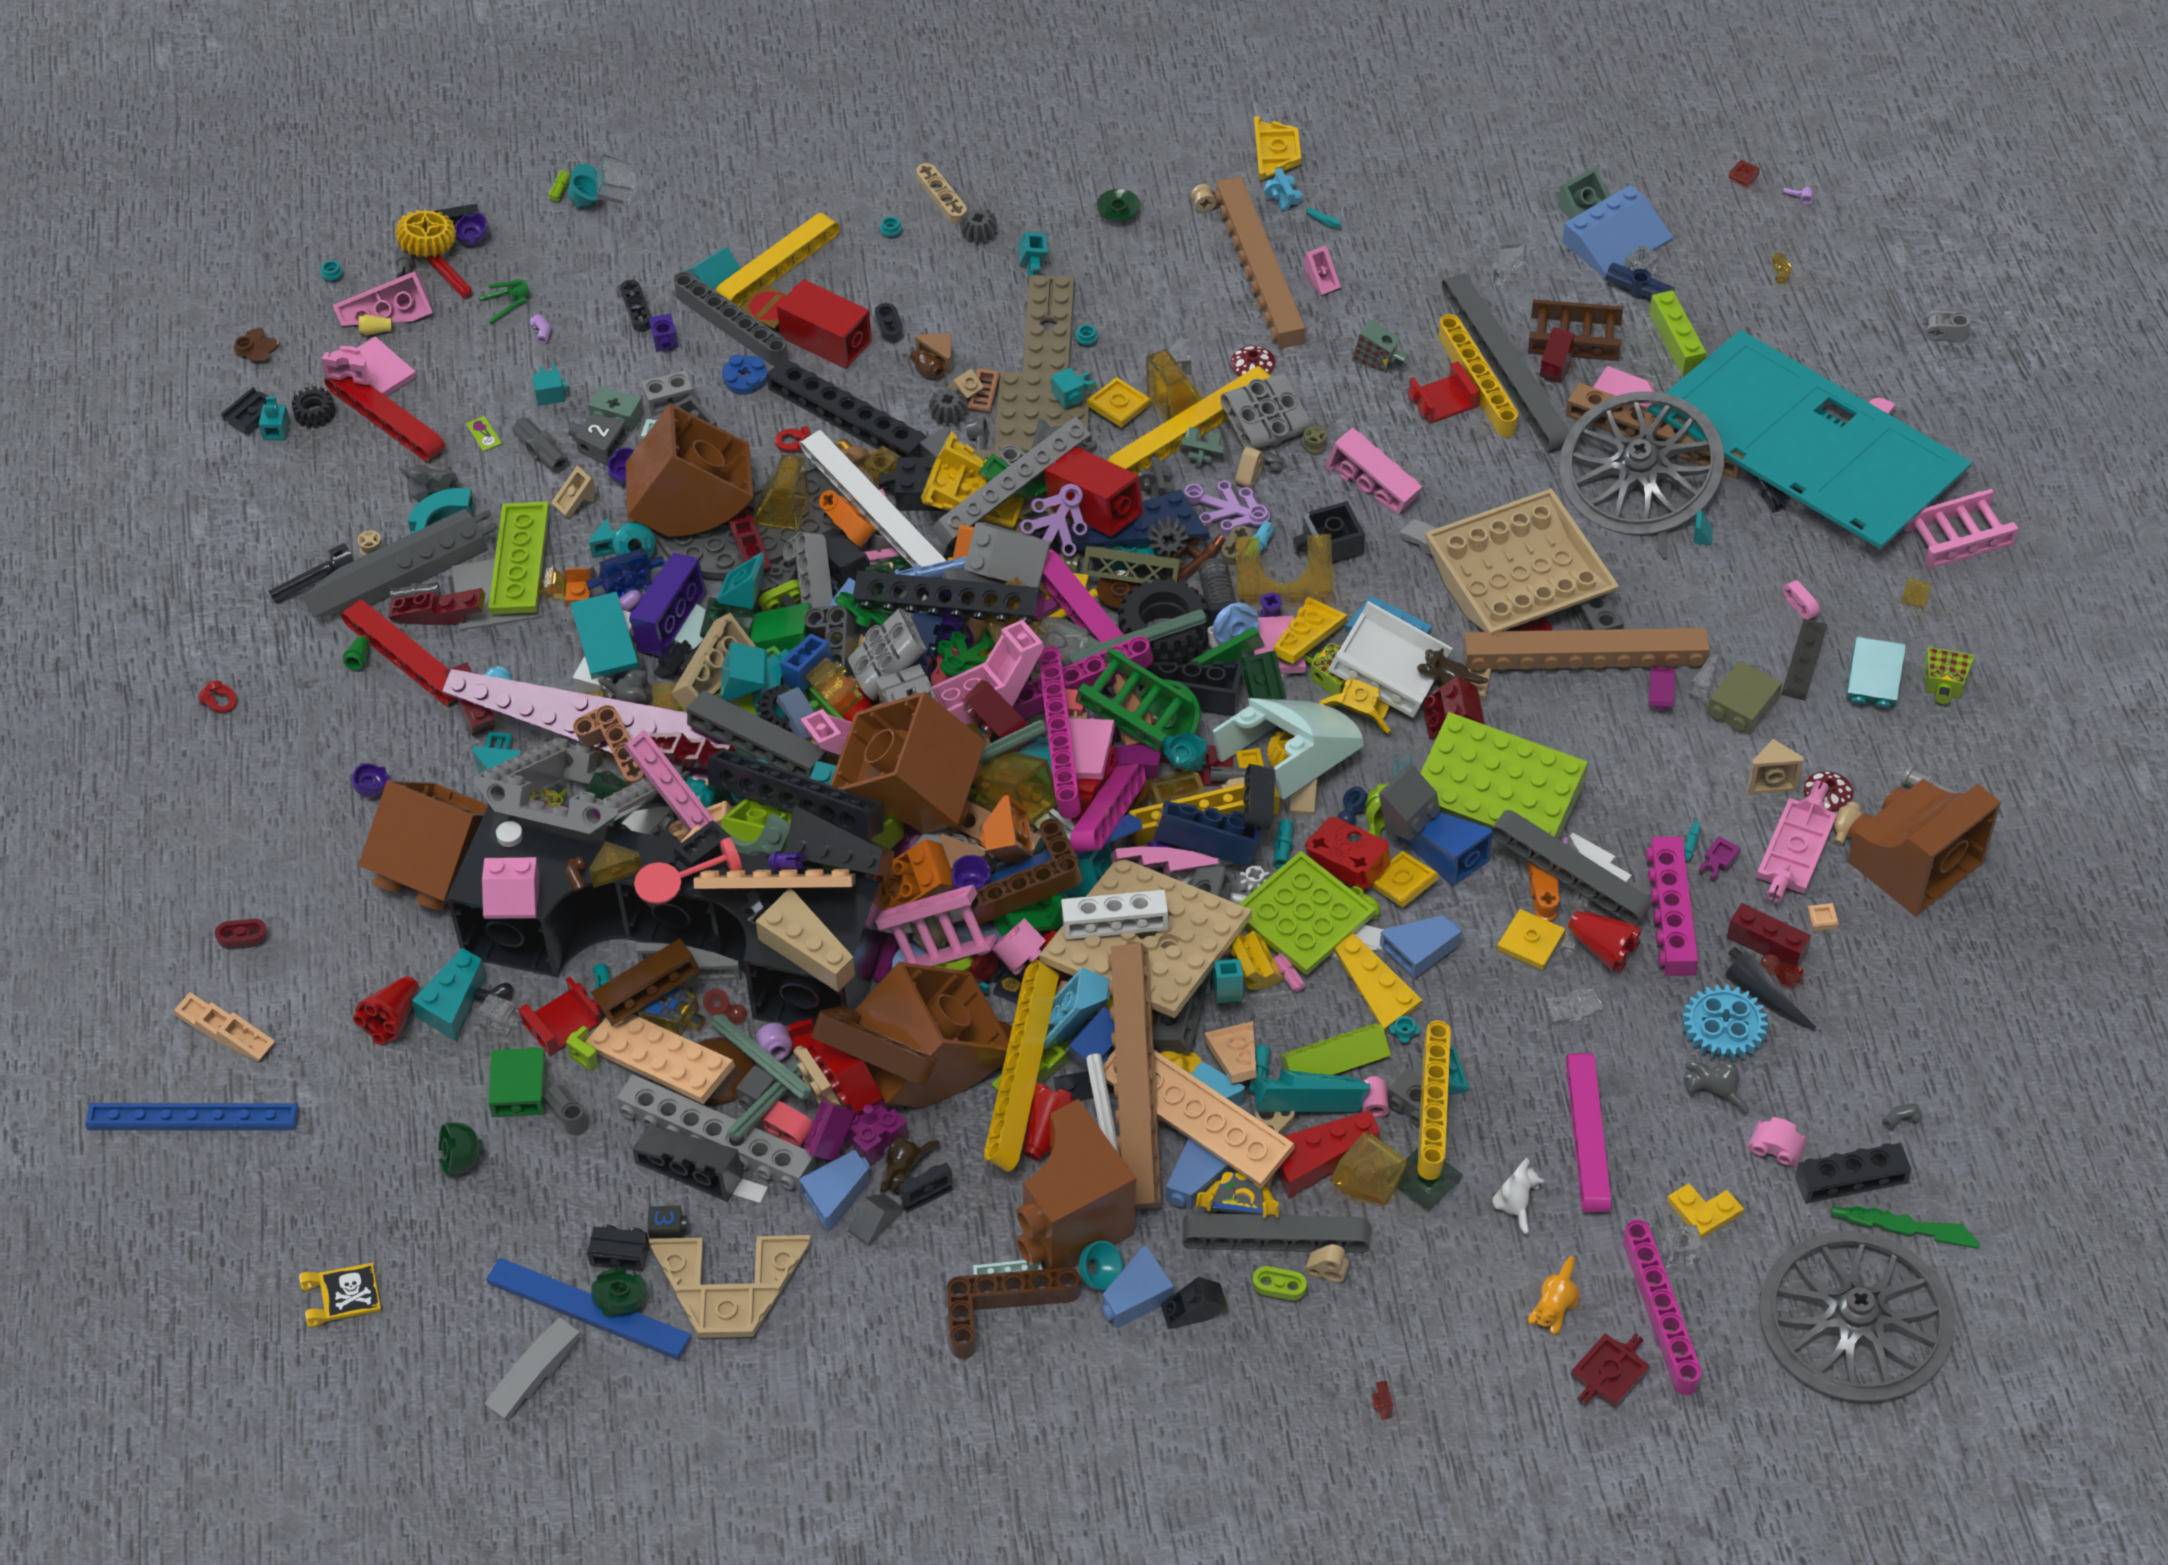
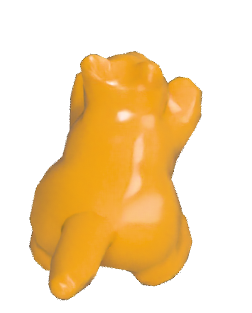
M1573 1256L1567 1258L1559 1274H1551L1545 1279L1541 1286L1542 1297L1527 1319L1531 1325L1538 1323L1543 1327L1548 1326L1552 1335H1557L1561 1331L1566 1309L1573 1310L1577 1307L1581 1297L1577 1285L1570 1279L1575 1262Z

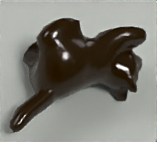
M1441 648L1439 651L1426 650V664H1419L1417 666V670L1421 675L1436 678L1439 681L1438 689L1456 676L1476 684L1488 682L1487 678L1469 672L1464 664L1446 658L1444 656V648Z
M904 1136L894 1138L891 1147L887 1150L885 1162H888L889 1165L884 1170L879 1191L885 1192L889 1187L891 1192H900L899 1185L907 1180L909 1170L912 1169L921 1156L937 1147L940 1142L938 1140L929 1141L922 1147H919L914 1142L906 1140Z

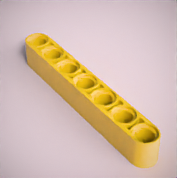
M822 212L816 214L719 284L715 291L738 307L742 306L764 284L771 285L833 240L839 233V223Z
M1452 314L1442 316L1439 322L1438 336L1441 344L1453 363L1459 361L1479 389V405L1496 432L1503 437L1513 436L1517 430L1518 412L1460 319Z
M1435 1020L1428 1024L1423 1044L1417 1170L1419 1175L1427 1180L1437 1179L1441 1175L1446 1150L1451 1030L1447 1023L1440 1020Z

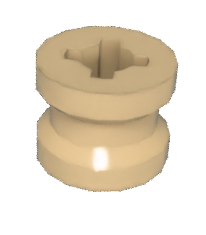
M1201 184L1192 190L1191 197L1198 211L1208 212L1215 207L1216 198L1209 185Z
M374 530L364 531L358 536L357 541L362 557L383 547L380 534Z

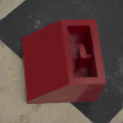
M1456 676L1428 695L1422 702L1428 735L1432 740H1436L1448 712L1485 725L1477 686L1460 676Z

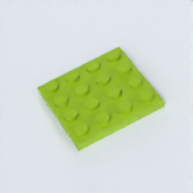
M1302 851L1298 852L1239 903V905L1252 910V917L1245 927L1251 932L1255 931L1267 945L1286 957L1292 965L1305 975H1308L1333 953L1335 948L1345 938L1358 931L1376 913L1374 907Z

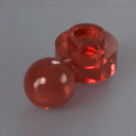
M1773 954L1762 957L1760 964L1764 966L1769 975L1777 973L1776 977L1780 979L1782 984L1795 986L1802 982L1804 974L1802 968L1792 964H1781L1779 958Z
M714 988L705 993L703 1005L709 1013L716 1015L726 1013L728 1020L733 1024H741L746 1020V1008L741 1004L731 1005L727 993L723 990ZM714 997L721 999V1004L717 1007L712 1005Z

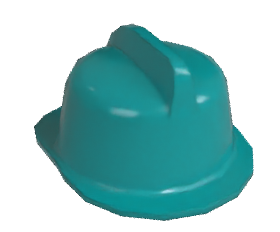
M579 164L572 171L568 196L575 202V208L577 209L580 206H591L595 201L600 200L602 196L604 178L595 167L588 164Z

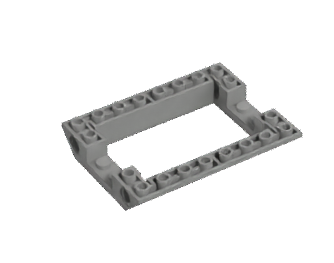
M553 738L552 741L544 742L541 746L525 751L523 754L515 756V758L505 760L504 763L495 765L493 768L486 769L484 772L474 776L475 784L495 812L588 834L661 796L647 777L628 786L622 773H611L610 769L604 767L596 768L599 750L585 747L581 743L576 745L570 744L564 738ZM567 754L572 757L573 764L568 762ZM672 764L683 780L690 776V771L683 770L682 766ZM637 771L633 775L634 778L639 776ZM561 778L619 791L604 798V800L595 798L594 793L580 792V794L570 798L569 808L563 806H553L552 808L544 806L545 803L542 801L530 800V793ZM594 809L599 811L600 819L595 817Z

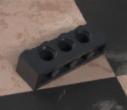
M1885 1143L1876 1148H1860L1850 1153H1835L1825 1158L1806 1159L1798 1163L1795 1179L1803 1200L1807 1204L1908 1184L1912 1169L1901 1143Z

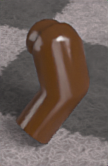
M582 857L571 858L567 862L566 875L574 892H579L586 888L579 872L585 869Z

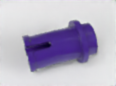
M775 851L769 856V866L775 871L801 869L803 864L796 863L804 861L801 853Z

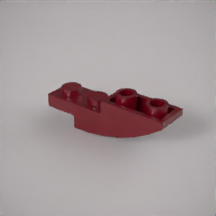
M482 588L438 596L435 590L392 598L388 617L394 621L422 625L465 622L466 615L483 611L486 593Z

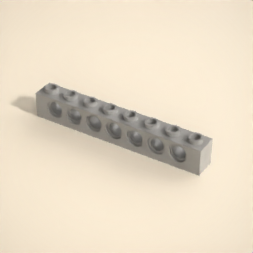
M1075 416L941 517L931 529L942 543L947 546L957 538L960 524L970 527L975 525V523L979 522L1041 475L1045 468L1074 447L1079 446L1090 433Z
M632 1074L616 1097L619 1112L628 1119L634 1118L643 1122L645 1126L661 1127L666 1130L738 1149L742 1169L756 1172L763 1179H772L788 1190L794 1189L801 1192L799 1179L817 1169L815 1156L808 1154L805 1149L752 1127L737 1141L731 1140L727 1131L737 1121L736 1119Z

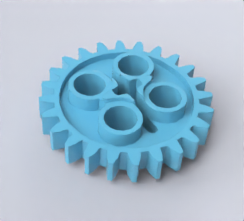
M1716 984L1715 991H1712L1709 987H1705L1704 994L1697 991L1696 997H1690L1688 1005H1685L1682 1022L1684 1023L1683 1031L1687 1032L1686 1039L1693 1040V1048L1701 1046V1054L1709 1051L1711 1059L1716 1054H1719L1721 1061L1725 1059V1055H1729L1730 1059L1734 1061L1736 1054L1742 1059L1745 1058L1746 1051L1754 1054L1755 1047L1760 1048L1762 1040H1765L1768 1023L1766 1022L1767 1014L1763 1013V1005H1757L1758 998L1749 999V991L1740 994V987L1730 991L1728 984L1725 990H1721L1719 985Z

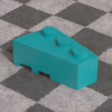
M461 948L412 1000L416 1017L452 1040L457 1041L462 1023L466 1022L469 1008L472 1002H475L474 993L477 988L482 987L486 978L482 959Z

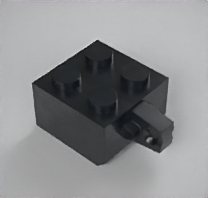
M897 457L895 473L879 474V490L883 489L884 491L894 492L896 508L900 511H943L941 508L923 504L921 499L936 458Z
M1348 501L1307 512L1303 516V534L1293 538V547L1296 553L1313 551L1320 565L1364 553L1365 533Z

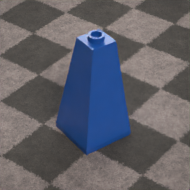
M1439 812L1411 840L1398 837L1453 887L1490 861L1493 831L1488 827Z

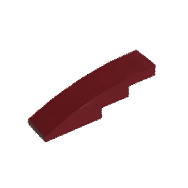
M746 505L738 514L727 521L732 538L743 563L762 552L765 555L764 571L771 570L760 533L756 529L754 520L750 516Z
M648 733L669 762L674 765L708 770V756L722 749L736 752V749L731 744H711L707 739L687 738L683 733Z

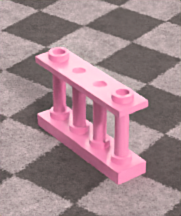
M1992 489L1979 491L1972 495L1927 507L1903 529L1905 532L1917 529L1928 545L1925 564L1929 569L2015 544L2018 527L2014 522L2005 525L2000 523L1990 508L1994 494ZM1981 510L1992 529L1980 531L1970 513ZM1960 517L1971 535L1959 537L1948 520ZM1939 523L1950 541L1937 543L1927 526Z
M974 884L882 910L875 920L879 930L889 928V930L893 931L905 958L903 960L905 963L934 966L973 954L981 956L990 952L997 940L996 934L983 937L970 906L977 895ZM956 908L959 911L961 910L972 935V941L960 943L947 914L949 910ZM932 915L938 917L950 947L937 949L924 920L926 917ZM910 921L915 923L928 953L918 956L914 955L901 926L903 923Z

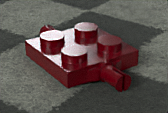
M1605 1333L1572 1369L1571 1376L1586 1387L1581 1395L1577 1397L1580 1404L1582 1403L1583 1406H1586L1596 1395L1615 1408L1649 1371L1650 1365L1639 1358L1635 1352L1641 1343L1644 1342L1641 1336L1638 1338V1334H1634L1624 1344L1614 1340Z

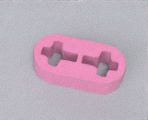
M1795 580L1783 586L1786 600L1803 619L1810 620L1820 614L1817 601L1799 581Z

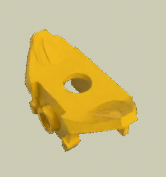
M1350 678L1344 683V689L1341 694H1336L1319 701V704L1329 707L1340 706L1372 719L1378 723L1387 735L1392 732L1384 721L1390 705L1380 700V689Z

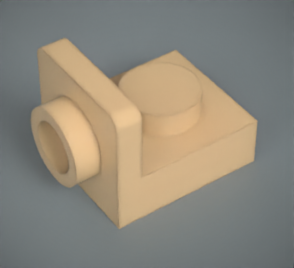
M970 369L955 378L946 389L950 388L952 391L959 389V392L965 395L967 399L982 390L983 385L973 370Z

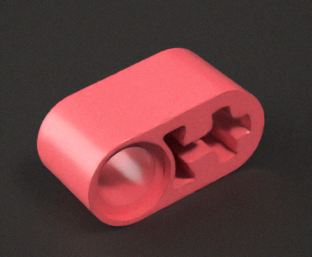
M777 1101L760 1120L761 1127L767 1133L798 1147L804 1144L813 1123L810 1118L781 1101Z

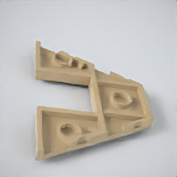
M811 1235L757 1236L755 1283L702 1285L703 1238L649 1239L650 1248L698 1338L754 1337L811 1244Z

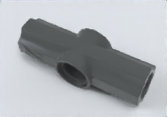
M522 417L518 419L512 427L513 433L525 444L532 458H539L552 472L559 473L563 471L569 463L568 457L556 446L550 433L547 431L542 432L529 418L525 419Z

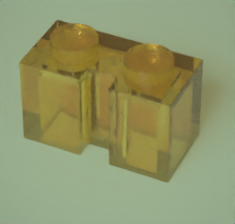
M826 657L805 677L842 717L863 696L858 691L859 683L851 675L848 678L844 675L847 672L838 661L833 664Z

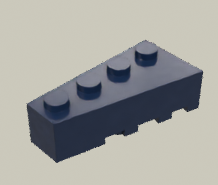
M915 612L912 620L927 650L910 667L920 664L931 683V674L937 667V656L939 654L937 647L939 641L943 640V618Z
M1164 801L1156 823L1154 839L1165 844H1173L1189 851H1197L1214 858L1231 861L1237 865L1250 867L1259 845L1261 829L1243 825L1242 812L1232 811L1230 815L1219 813L1217 808L1209 807L1202 811L1198 810L1196 805Z

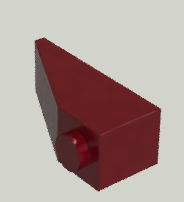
M467 662L444 671L447 678L451 669L473 673ZM456 698L472 736L495 728V718L492 711Z

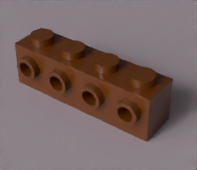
M679 938L591 993L600 1010L611 1026L701 971L693 955Z

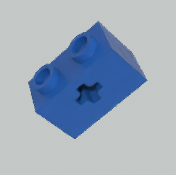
M810 633L780 662L784 684L794 689L799 687L802 692L812 685L834 663L830 642Z

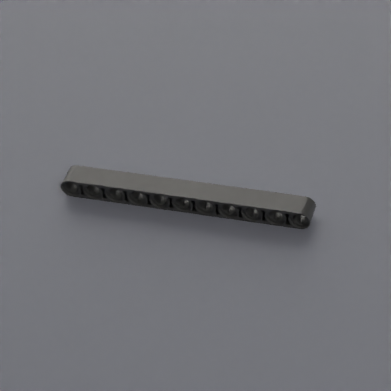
M1462 273L1443 279L1442 290L1445 297L1547 451L1563 447L1565 438L1569 433L1567 426L1467 275Z

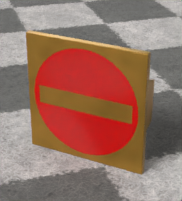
M764 284L741 309L765 326L775 329L779 324L777 305L787 294Z

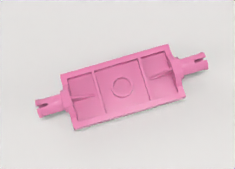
M1815 781L1809 796L1803 800L1788 799L1756 878L1772 883L1766 894L1770 901L1773 900L1776 894L1774 902H1781L1786 888L1805 894L1837 816V813L1828 811L1824 806L1823 800L1829 790V786L1825 782H1823L1821 789H1819L1821 781Z

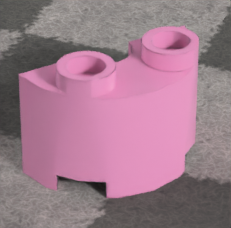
M339 346L340 350L330 354L326 352L321 358L326 378L341 380L350 376L353 378L354 383L369 385L370 376L366 360L358 348Z
M1024 918L1006 935L996 941L991 949L1017 975L1026 966L1024 962L1027 959L1033 962L1042 952L1039 948L1046 940Z
M1772 1117L1771 1121L1764 1122L1761 1119L1756 1124L1746 1150L1752 1151L1758 1156L1773 1154L1781 1164L1797 1167L1806 1147L1807 1137L1806 1135L1801 1136L1795 1130L1797 1126L1785 1119Z

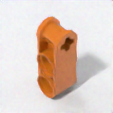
M827 490L820 496V507L857 546L862 547L877 530L843 496H839L832 490Z
M1527 860L1535 915L1552 922L1558 915L1557 906L1560 899L1558 879Z

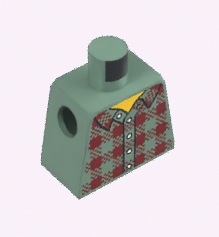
M1369 319L1359 334L1352 361L1385 372L1391 363L1402 368L1408 355L1397 350L1400 338Z

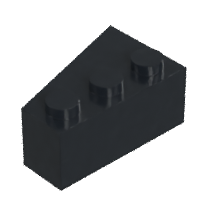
M835 528L821 533L826 539L830 577L834 576L838 581L836 588L839 591L849 578L856 581L857 571H869L870 560L867 554L858 550L855 543L849 542L845 534L839 533Z

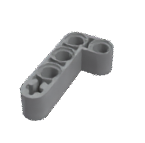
M799 532L784 544L783 558L787 562L797 563L801 604L809 602L811 608L828 606L833 600L826 539L822 534Z

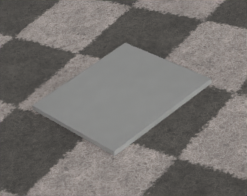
M495 559L452 566L455 593L482 588L486 593L483 611L466 615L465 622L459 623L460 631L543 618L540 593L537 612L490 614L488 606Z

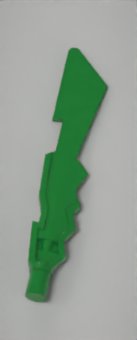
M1832 1206L1831 1217L1842 1218L1849 1223L1872 1228V1226L1879 1227L1889 1232L1913 1236L1915 1233L1935 1236L1934 1241L1976 1249L1980 1247V1243L1963 1224L1915 1222L1909 1214L1895 1215L1889 1210L1865 1209L1860 1206L1851 1208Z

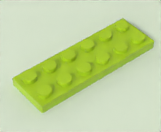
M548 501L502 504L488 606L490 614L537 612L550 512Z

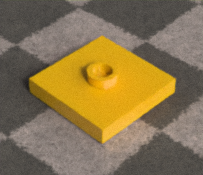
M1116 377L1088 398L1087 405L1119 427H1123L1149 407L1151 399Z
M1401 851L1391 859V864L1370 887L1403 908L1436 882L1439 877L1436 871L1406 852Z
M1519 909L1499 941L1497 951L1544 970L1565 935L1566 929Z

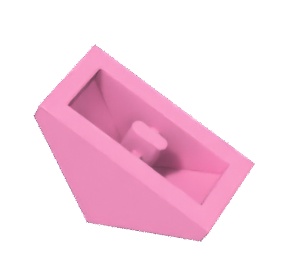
M1326 245L1305 253L1304 276L1319 295L1341 287Z

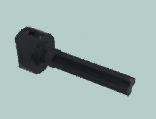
M342 543L328 550L330 561H326L269 590L268 592L274 603L329 576L338 568L352 562V554L346 544Z

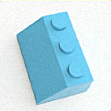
M1084 967L1071 978L1054 998L1043 1050L1069 1040L1075 1032H1079L1082 1029L1084 1023L1089 1018L1092 1019L1097 1009L1101 1005H1105L1110 997V991L1108 990L1110 979Z

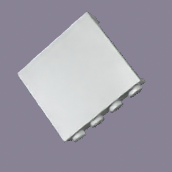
M1368 601L1340 650L1335 655L1328 671L1346 681L1354 678L1380 689V700L1414 718L1436 679L1423 676L1417 670L1419 664H1426L1425 651L1428 649L1439 651L1441 648H1444V656L1447 658L1453 648Z

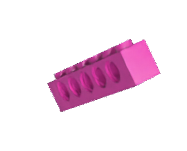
M1682 836L1652 837L1650 847H1646V862H1651V868L1648 869V880L1654 886V888H1651V902L1656 903V909L1653 910V921L1659 927V930H1656V944L1661 945V951L1658 952L1659 966H1663L1664 976H1695L1698 956Z

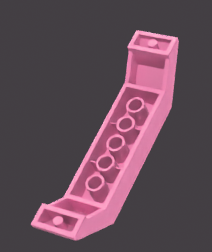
M1024 620L1001 629L1002 635L985 663L932 686L936 701L964 724L976 722L979 725L982 723L977 717L973 719L964 711L963 708L966 705L961 701L981 680L988 681L1013 707L1044 649L1043 642ZM823 709L801 718L802 725L821 749L841 755L852 724L851 721L827 715Z

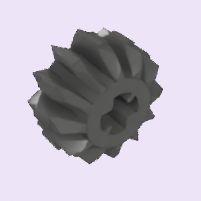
M972 208L971 212H965L961 218V233L963 237L967 238L968 242L974 240L976 244L979 241L986 243L987 239H993L994 234L997 233L995 214H991L990 209L983 211L982 208L979 210Z
M950 388L948 391L940 389L939 393H933L932 399L929 402V410L932 419H935L938 424L944 422L946 426L949 423L956 425L958 420H964L968 411V405L965 395L961 394L959 389L952 391Z
M1166 516L1165 523L1160 518L1157 519L1158 527L1155 525L1150 526V530L1153 532L1148 534V539L1152 541L1150 547L1152 549L1157 548L1158 555H1161L1164 550L1167 557L1171 556V551L1173 550L1176 555H1179L1178 546L1186 548V543L1183 540L1189 538L1188 534L1184 532L1186 530L1185 524L1179 525L1180 520L1178 518L1174 519L1171 523L1170 516ZM1172 533L1173 538L1164 539V534L1168 536Z

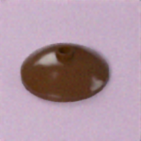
M715 1037L699 1041L697 1044L732 1059L735 1064L734 1069L703 1105L719 1106L737 1100L736 1087L755 1066V1062L727 1038Z

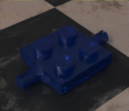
M641 548L599 562V577L586 580V586L588 590L602 586L605 594L617 592L618 597L631 590L643 589L652 585V569L663 566L665 563L664 558L660 556L649 560L645 548Z

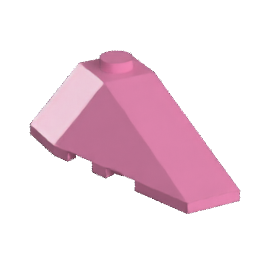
M419 271L411 272L333 305L341 326L359 325V316H364V314L391 318L392 323L414 321L433 313L428 292Z

